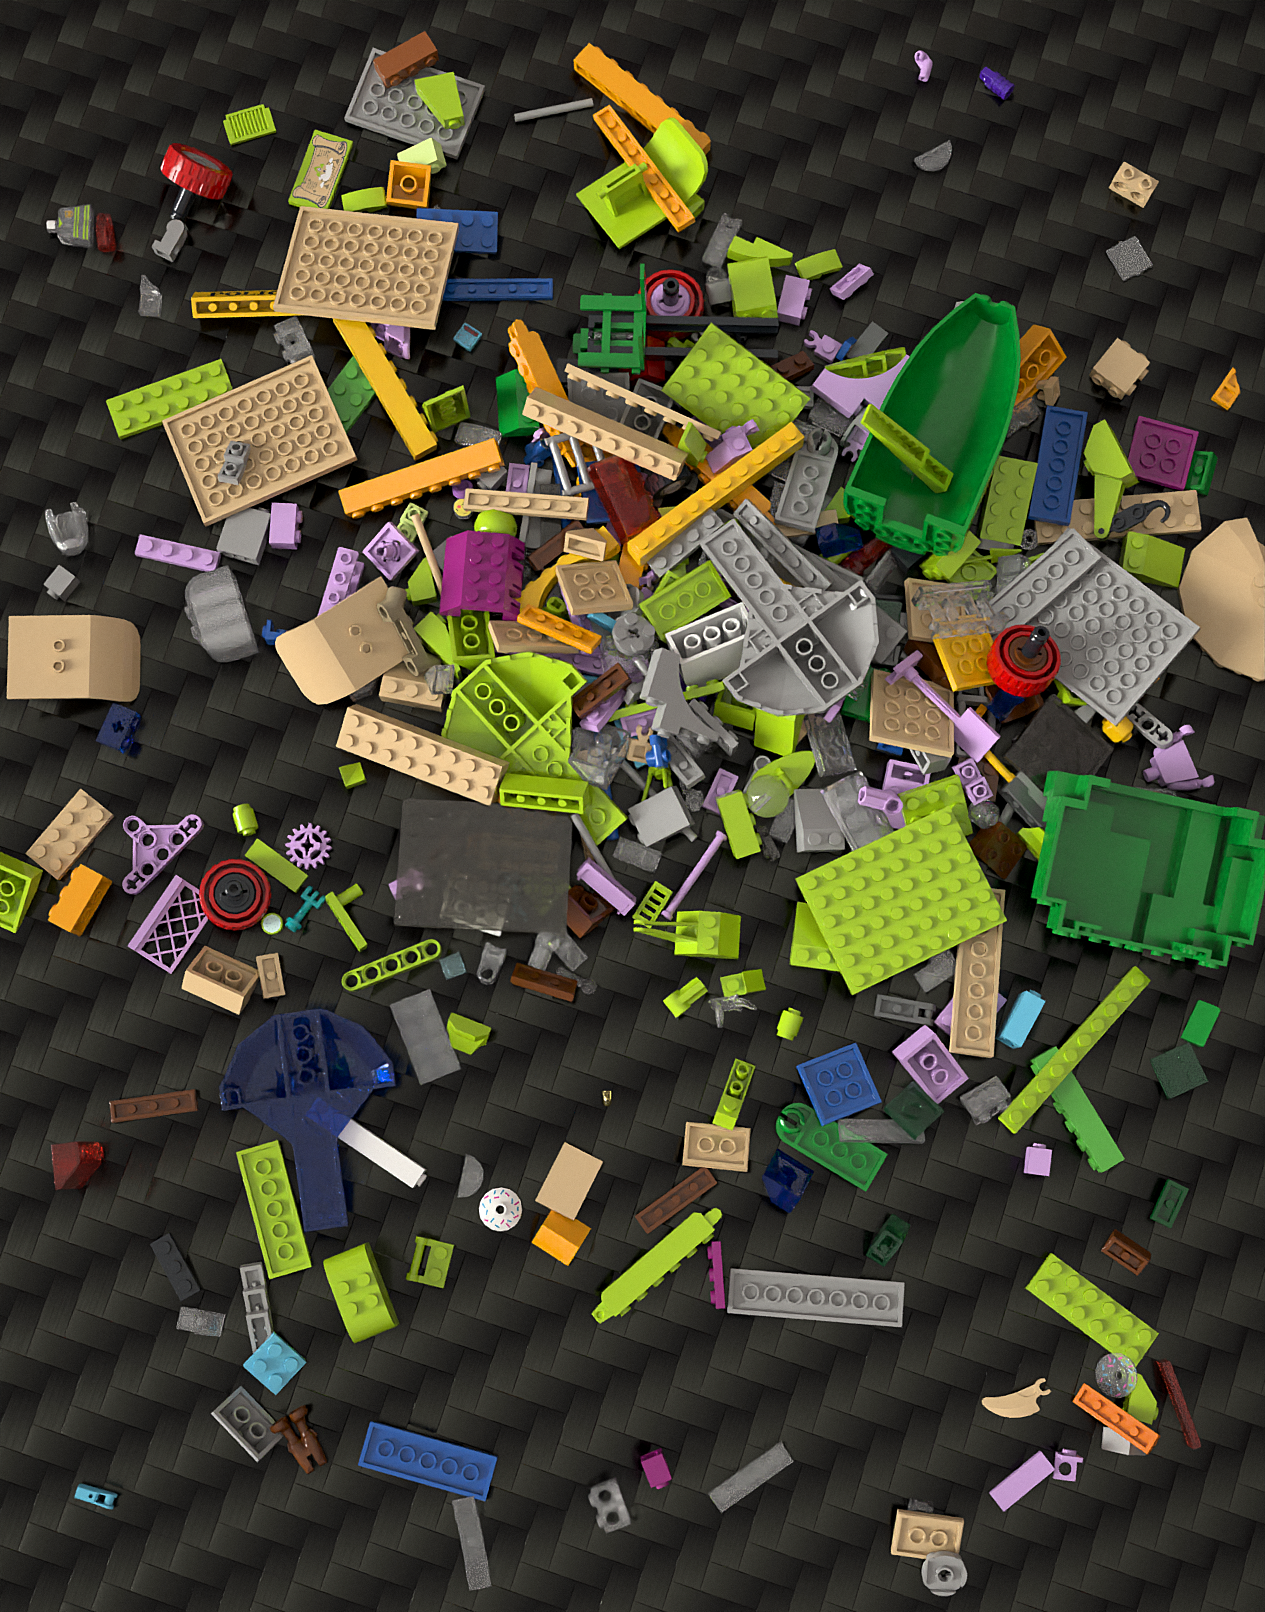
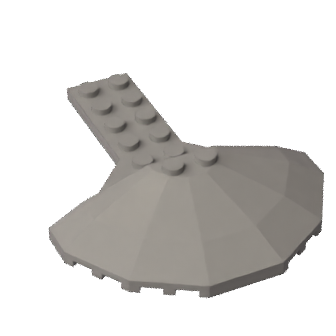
M734 519L699 543L749 610L740 667L722 680L737 701L778 717L824 713L863 684L878 648L879 636L875 597L862 580L844 592H831L817 588H802L783 584Z

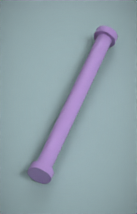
M716 832V837L669 906L661 912V915L668 920H672V915L721 843L727 840L728 837L722 832Z

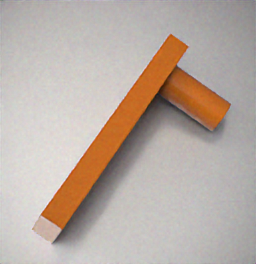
M1083 1384L1072 1402L1149 1455L1153 1447L1157 1445L1160 1435L1089 1385Z

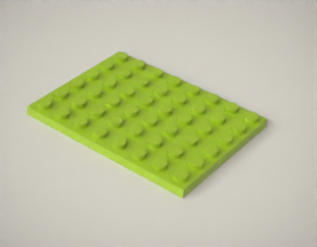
M950 806L940 809L795 879L852 995L1007 921Z

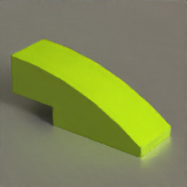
M734 236L727 253L728 258L738 262L768 256L770 267L789 266L793 258V253L756 237L754 243H751L738 236Z

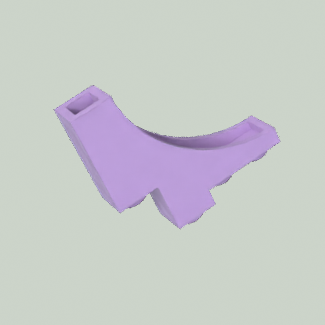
M906 354L895 367L883 374L870 378H847L824 369L810 387V390L848 419L852 414L856 416L863 405L867 407L868 404H873L880 410L890 387L910 356Z

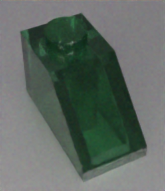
M891 1214L868 1249L866 1256L884 1267L904 1242L911 1225L896 1215Z

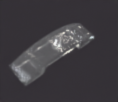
M470 1496L452 1500L465 1560L469 1591L490 1587L492 1584L487 1553L475 1498Z

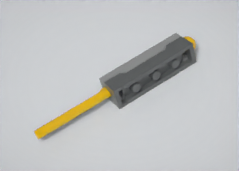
M989 750L984 757L1007 781L997 792L1031 828L1040 827L1045 832L1047 822H1043L1042 819L1047 797L1043 796V790L1037 788L1032 782V778L1028 774L1023 773V771L1016 774L1010 773Z

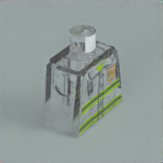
M91 204L60 208L58 210V220H47L48 233H57L62 244L94 249L96 213Z

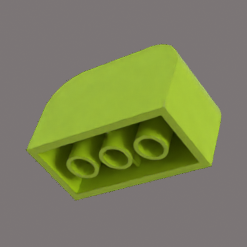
M369 1242L323 1261L325 1272L344 1324L354 1343L399 1325Z

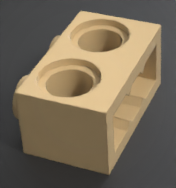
M1123 162L1109 189L1144 208L1159 181Z

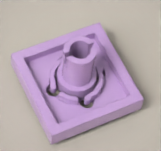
M388 522L362 552L390 581H393L419 550L392 522Z

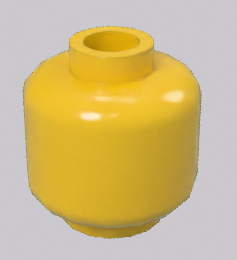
M1126 716L1117 727L1105 718L1102 721V731L1114 743L1126 742L1133 735L1131 731L1134 725Z

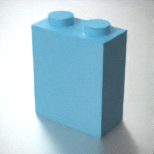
M1033 990L1018 994L995 1039L1013 1049L1022 1047L1045 1003L1041 999L1042 995Z

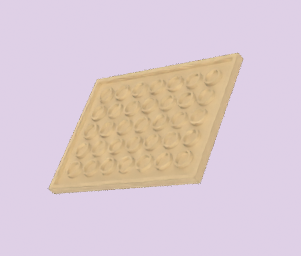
M300 206L273 309L275 312L435 330L459 232V224Z
M312 355L162 420L205 526L358 460ZM230 441L251 445L247 465L239 485L219 482L218 474L225 462L224 453Z

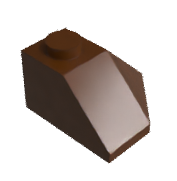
M575 885L562 895L566 924L579 938L595 929L616 909L598 892L584 891V887Z

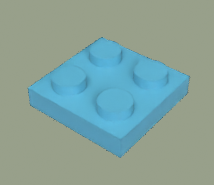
M273 1332L243 1366L276 1395L305 1365L306 1360L279 1335Z

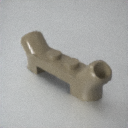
M394 586L389 587L385 600L377 604V610L384 622H393L409 654L402 659L408 670L414 676H418L424 671L436 673L439 671L442 661L438 655L425 652L422 646V639L413 628V621L406 615L404 611L407 597L406 590Z

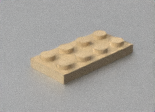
M489 620L488 629L497 652L579 653V649L517 621Z
M80 789L25 854L60 881L114 815Z

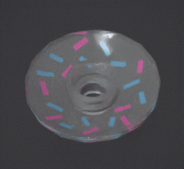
M1120 1353L1105 1355L1096 1367V1381L1099 1388L1110 1397L1122 1398L1129 1395L1137 1383L1135 1364L1129 1357ZM1119 1371L1122 1373L1121 1379L1117 1378V1373Z

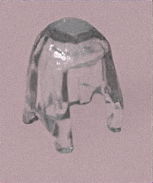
M76 502L70 503L72 512L60 513L57 516L52 514L51 509L46 510L45 518L48 531L56 547L62 553L69 556L81 553L88 542L87 517L83 508H79Z

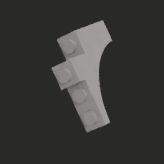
M664 648L654 650L640 694V698L646 700V704L657 707L651 730L657 731V735L664 738H670V736L678 734L684 737L692 736L697 738V742L706 745L710 742L718 741L720 733L701 722L685 700L679 678L681 655Z

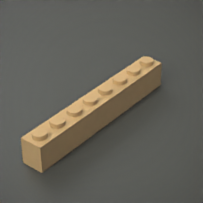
M535 387L527 397L522 414L674 481L684 467L688 453L538 387Z

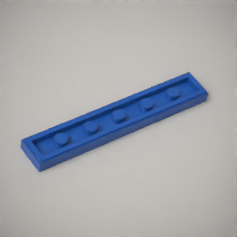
M553 278L447 279L442 301L553 300Z

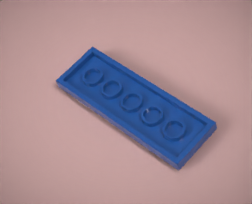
M1047 405L1028 519L1069 526L1088 412Z
M370 1421L358 1466L486 1501L498 1456Z

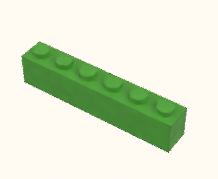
M1056 1046L1031 1059L1033 1064L1031 1068L1035 1075L1058 1051ZM1071 1071L1050 1095L1055 1100L1053 1104L1058 1113H1063L1066 1118V1127L1077 1136V1145L1082 1152L1086 1151L1088 1154V1163L1094 1171L1104 1172L1125 1158Z

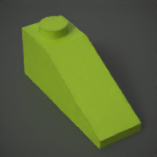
M688 422L678 449L688 453L685 463L697 467L699 462H704L708 453L705 451L707 443L693 423Z

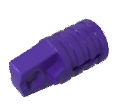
M985 67L980 72L979 78L985 82V86L1001 97V99L1006 100L1013 92L1015 84L1011 83L997 71L993 72Z

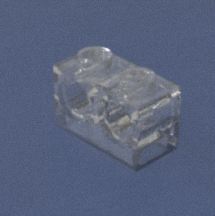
M616 1478L591 1487V1494L588 1497L592 1507H597L599 1515L596 1516L600 1529L604 1528L607 1534L631 1524V1519ZM602 1490H608L611 1493V1498L607 1501H602L599 1498V1493ZM609 1512H616L619 1515V1519L616 1522H609L606 1518Z

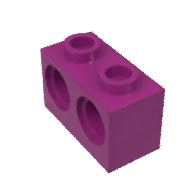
M659 1448L641 1456V1463L651 1488L656 1486L657 1489L669 1485L668 1481L672 1479L662 1449Z

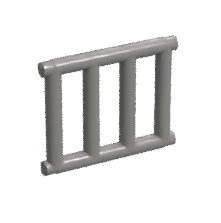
M566 433L545 438L546 445H550L563 485L562 496L576 495L635 476L634 471L630 470L627 460L618 456L622 472L610 475L603 450L593 446L603 478L591 481L577 438ZM567 440L570 441L583 484L573 487L571 486L558 443Z

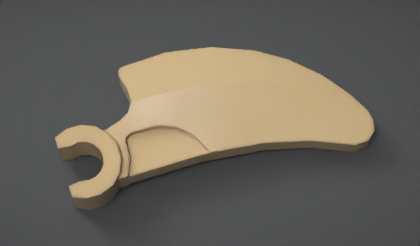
M1040 1378L1035 1384L1018 1392L1000 1397H985L982 1399V1404L997 1415L1019 1418L1038 1412L1040 1408L1036 1403L1037 1397L1047 1395L1051 1391L1050 1389L1040 1390V1384L1046 1381L1045 1378Z

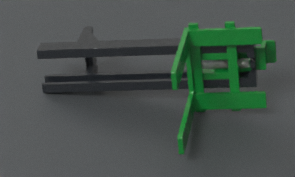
M640 263L641 294H635V296H612V293L581 295V310L603 311V314H589L588 328H581V334L573 335V353L578 354V367L601 368L602 374H609V368L632 369V374H640V370H645V361H683L692 349L645 347L646 331L704 332L712 322L725 333H735L737 335L736 341L744 347L745 333L778 334L779 318L646 315L645 264ZM611 311H634V315H611ZM747 349L764 363H777L778 350Z

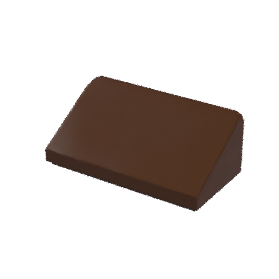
M1116 1229L1101 1249L1103 1253L1137 1276L1151 1259L1149 1251Z

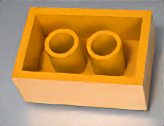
M80 864L79 867L73 870L69 885L62 889L58 904L53 905L48 921L81 937L113 881Z

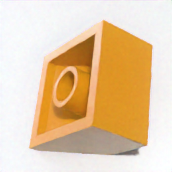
M391 160L386 198L387 204L412 209H428L431 165Z

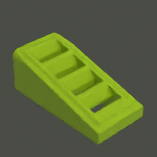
M655 881L632 918L649 921L639 915L642 911L652 917L650 921L655 922L673 892ZM657 890L664 894V899L655 894L654 891ZM650 897L654 898L661 904L658 906L655 903L651 902L649 900ZM645 905H649L650 907L655 909L656 912L652 913L651 911L645 908Z

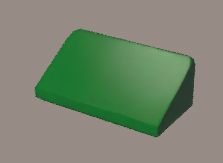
M1193 452L1185 490H1196L1199 494L1208 495L1217 463V456L1214 452Z
M1198 1000L1180 1038L1199 1048L1203 1047L1221 1008Z

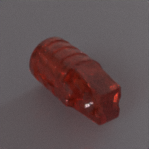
M98 213L96 218L98 250L102 252L114 251L116 249V240L110 214Z

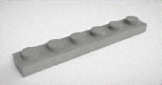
M745 499L736 509L733 515L804 587L828 591L833 586V583L749 499Z

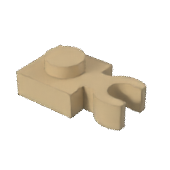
M638 724L636 727L638 737L637 739L631 738L626 758L627 760L647 764L646 752L652 749L650 741L647 740L650 735H653V730H651V727H648L647 733L642 734V726Z

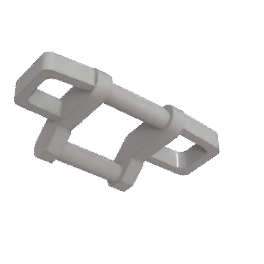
M978 687L979 696L964 695L962 690L957 691V713L962 716L966 711V705L979 706L983 704L988 710L987 724L995 730L996 713L989 698L984 695V687ZM956 743L955 756L958 758H970L965 751H961L960 746Z

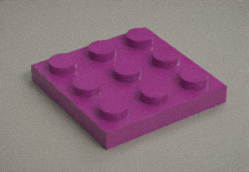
M1138 416L1127 456L1137 479L1183 491L1199 432Z

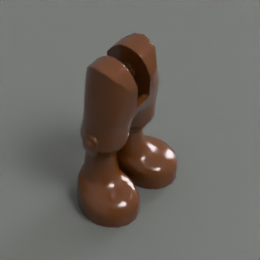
M302 1405L288 1414L300 1432V1439L296 1436L286 1416L273 1423L269 1429L274 1434L281 1433L288 1440V1452L292 1453L304 1471L310 1474L315 1471L311 1460L308 1458L310 1454H313V1458L320 1467L327 1463V1459L317 1439V1433L313 1429L308 1428L305 1416L308 1409L305 1405Z

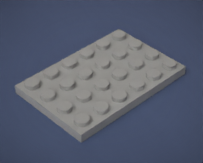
M373 48L344 117L345 122L413 145L433 138L441 144L445 156L458 159L484 94L485 86L455 76L465 125L458 129H445L417 94L414 80L446 72L425 67L417 75L409 76L402 80L399 85L387 89L376 72L373 62L375 58L386 52Z

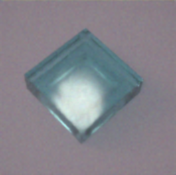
M459 952L439 959L447 980L467 973Z

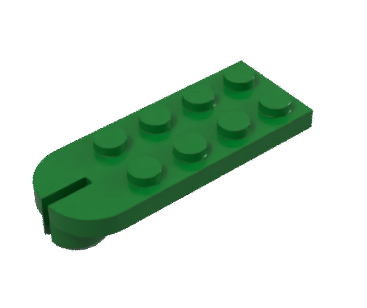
M793 1103L781 1111L782 1114L797 1122L796 1126H794L781 1116H778L776 1131L784 1143L863 1191H867L888 1155L887 1153L835 1122L821 1126L815 1110L805 1104Z

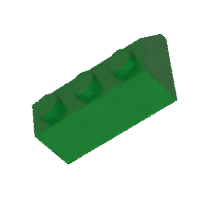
M518 369L496 377L499 436L534 435L540 429V422L522 415L527 397L529 396L524 377L519 373Z

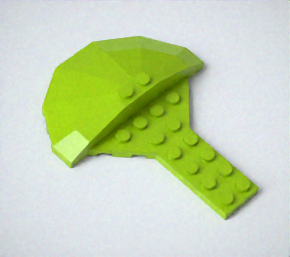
M531 651L485 660L452 691L445 725L441 733L442 737L510 762L506 772L509 774L588 781L589 801L584 814L579 815L597 846L628 817L571 755L573 696L588 682L587 679L573 664ZM565 812L569 817L572 814L569 812Z

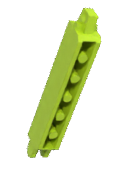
M713 1208L704 1216L698 1212L692 1213L602 1292V1302L592 1312L593 1317L601 1324L613 1315L616 1317L620 1314L622 1317L631 1309L629 1305L635 1299L638 1302L648 1294L646 1290L651 1285L654 1287L658 1286L664 1280L663 1275L667 1271L674 1272L681 1265L679 1261L683 1257L690 1258L697 1252L695 1247L699 1243L703 1242V1244H706L714 1237L712 1232L715 1229L712 1226L721 1218V1210Z

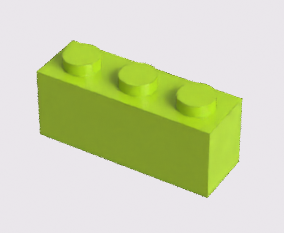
M738 789L715 797L734 857L739 859L760 852L759 845H762L759 833L754 831L753 825H756L753 814L748 813L747 805H749V800L746 793L742 794V791Z

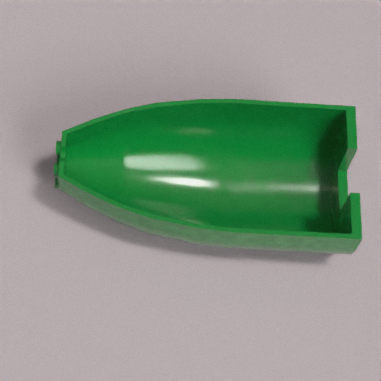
M973 294L932 328L916 346L895 378L883 400L880 411L930 449L929 455L954 475L946 492L935 493L870 432L844 490L843 505L847 514L853 515L856 518L855 523L864 530H872L876 533L875 537L897 548L925 555L926 552H933L936 556H947L949 552L953 551L956 553L962 548L1001 455L1015 405L1021 362L1019 328L1015 306L1006 301L994 303L991 297L985 294Z

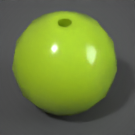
M491 509L485 510L478 515L474 524V531L510 534L515 537L517 524L513 515Z

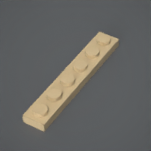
M466 488L463 509L474 512L495 509L511 515L587 520L589 498Z

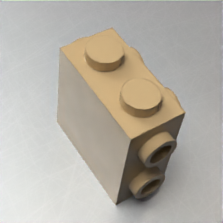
M1117 338L1094 366L1089 376L1094 383L1105 387L1110 395L1122 400L1126 394L1130 396L1137 386L1134 383L1138 379L1142 381L1149 371L1146 368L1150 362L1145 355L1134 351L1126 341H1121Z

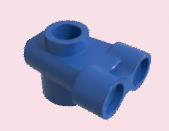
M544 439L529 443L525 447L526 456L524 457V462L530 466L531 462L538 463V467L542 466L544 460L552 456L550 445L547 446Z
M657 734L650 735L652 750L646 752L648 766L658 769L668 768V762L671 761V753L667 749V738Z

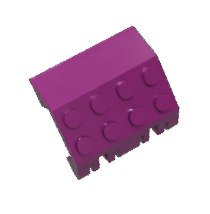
M468 530L447 538L439 615L460 617L461 609L501 612L503 613L502 620L517 621L521 604L515 598L521 597L523 565L518 561L524 560L525 543L510 534Z

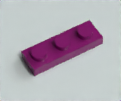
M711 1241V1246H707L708 1259H712L713 1268H709L710 1282L714 1281V1290L710 1291L711 1304H715L716 1309L725 1308L721 1241Z

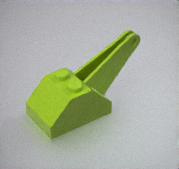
M710 911L677 912L676 922L634 920V924L676 927V934L649 928H633L634 932L675 942L674 955L738 959L741 921V916Z

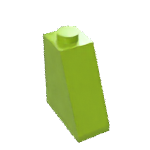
M454 72L414 80L417 94L445 129H458L465 125Z

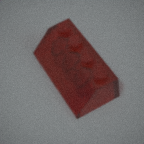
M76 1141L51 1145L55 1189L83 1188L101 1165L104 1153L103 1147L99 1146V1142Z

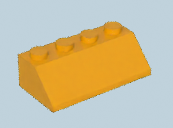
M1033 324L1020 339V378L1012 414L1014 416L1039 390L1036 388L1038 381L1047 380L1067 358L1050 328Z

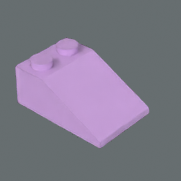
M926 1025L892 1051L935 1105L969 1079L937 1035Z

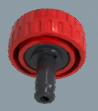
M243 859L221 861L208 870L202 879L199 890L200 905L204 914L215 925L226 930H244L254 926L266 914L271 902L270 883L264 872L249 861Z

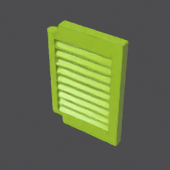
M264 104L225 115L227 120L223 121L231 146L276 133L269 107L265 108Z

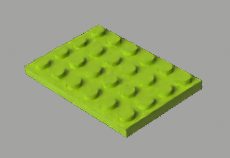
M712 322L661 389L662 392L706 425L720 431V435L724 434L732 426L737 427L740 425L741 427L753 419L759 431L747 436L752 450L790 422H793L810 400L808 395Z

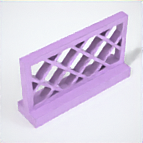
M175 875L128 944V947L172 974L208 921L207 916H205L201 922L200 916L205 914L199 913L197 901L200 900L196 898V893L199 895V889ZM184 886L192 890L193 900L181 901L180 892ZM178 897L179 902H178V903H174V901H175L176 898ZM195 902L197 914L184 916L182 904ZM180 905L182 917L169 919L168 910L170 907ZM166 914L167 920L161 921ZM198 916V928L187 931L185 919ZM183 919L185 932L172 934L170 922ZM162 923H168L170 935L157 937V926ZM154 932L155 938L149 939ZM188 933H193V935L189 939ZM186 934L187 944L185 947L175 949L173 937ZM170 937L173 950L160 952L158 940ZM156 941L158 953L148 954L142 950L146 942ZM182 950L179 956L177 957L176 951ZM173 952L175 961L169 968L163 964L161 954ZM158 955V956H159V960L155 959V958L152 957V956Z

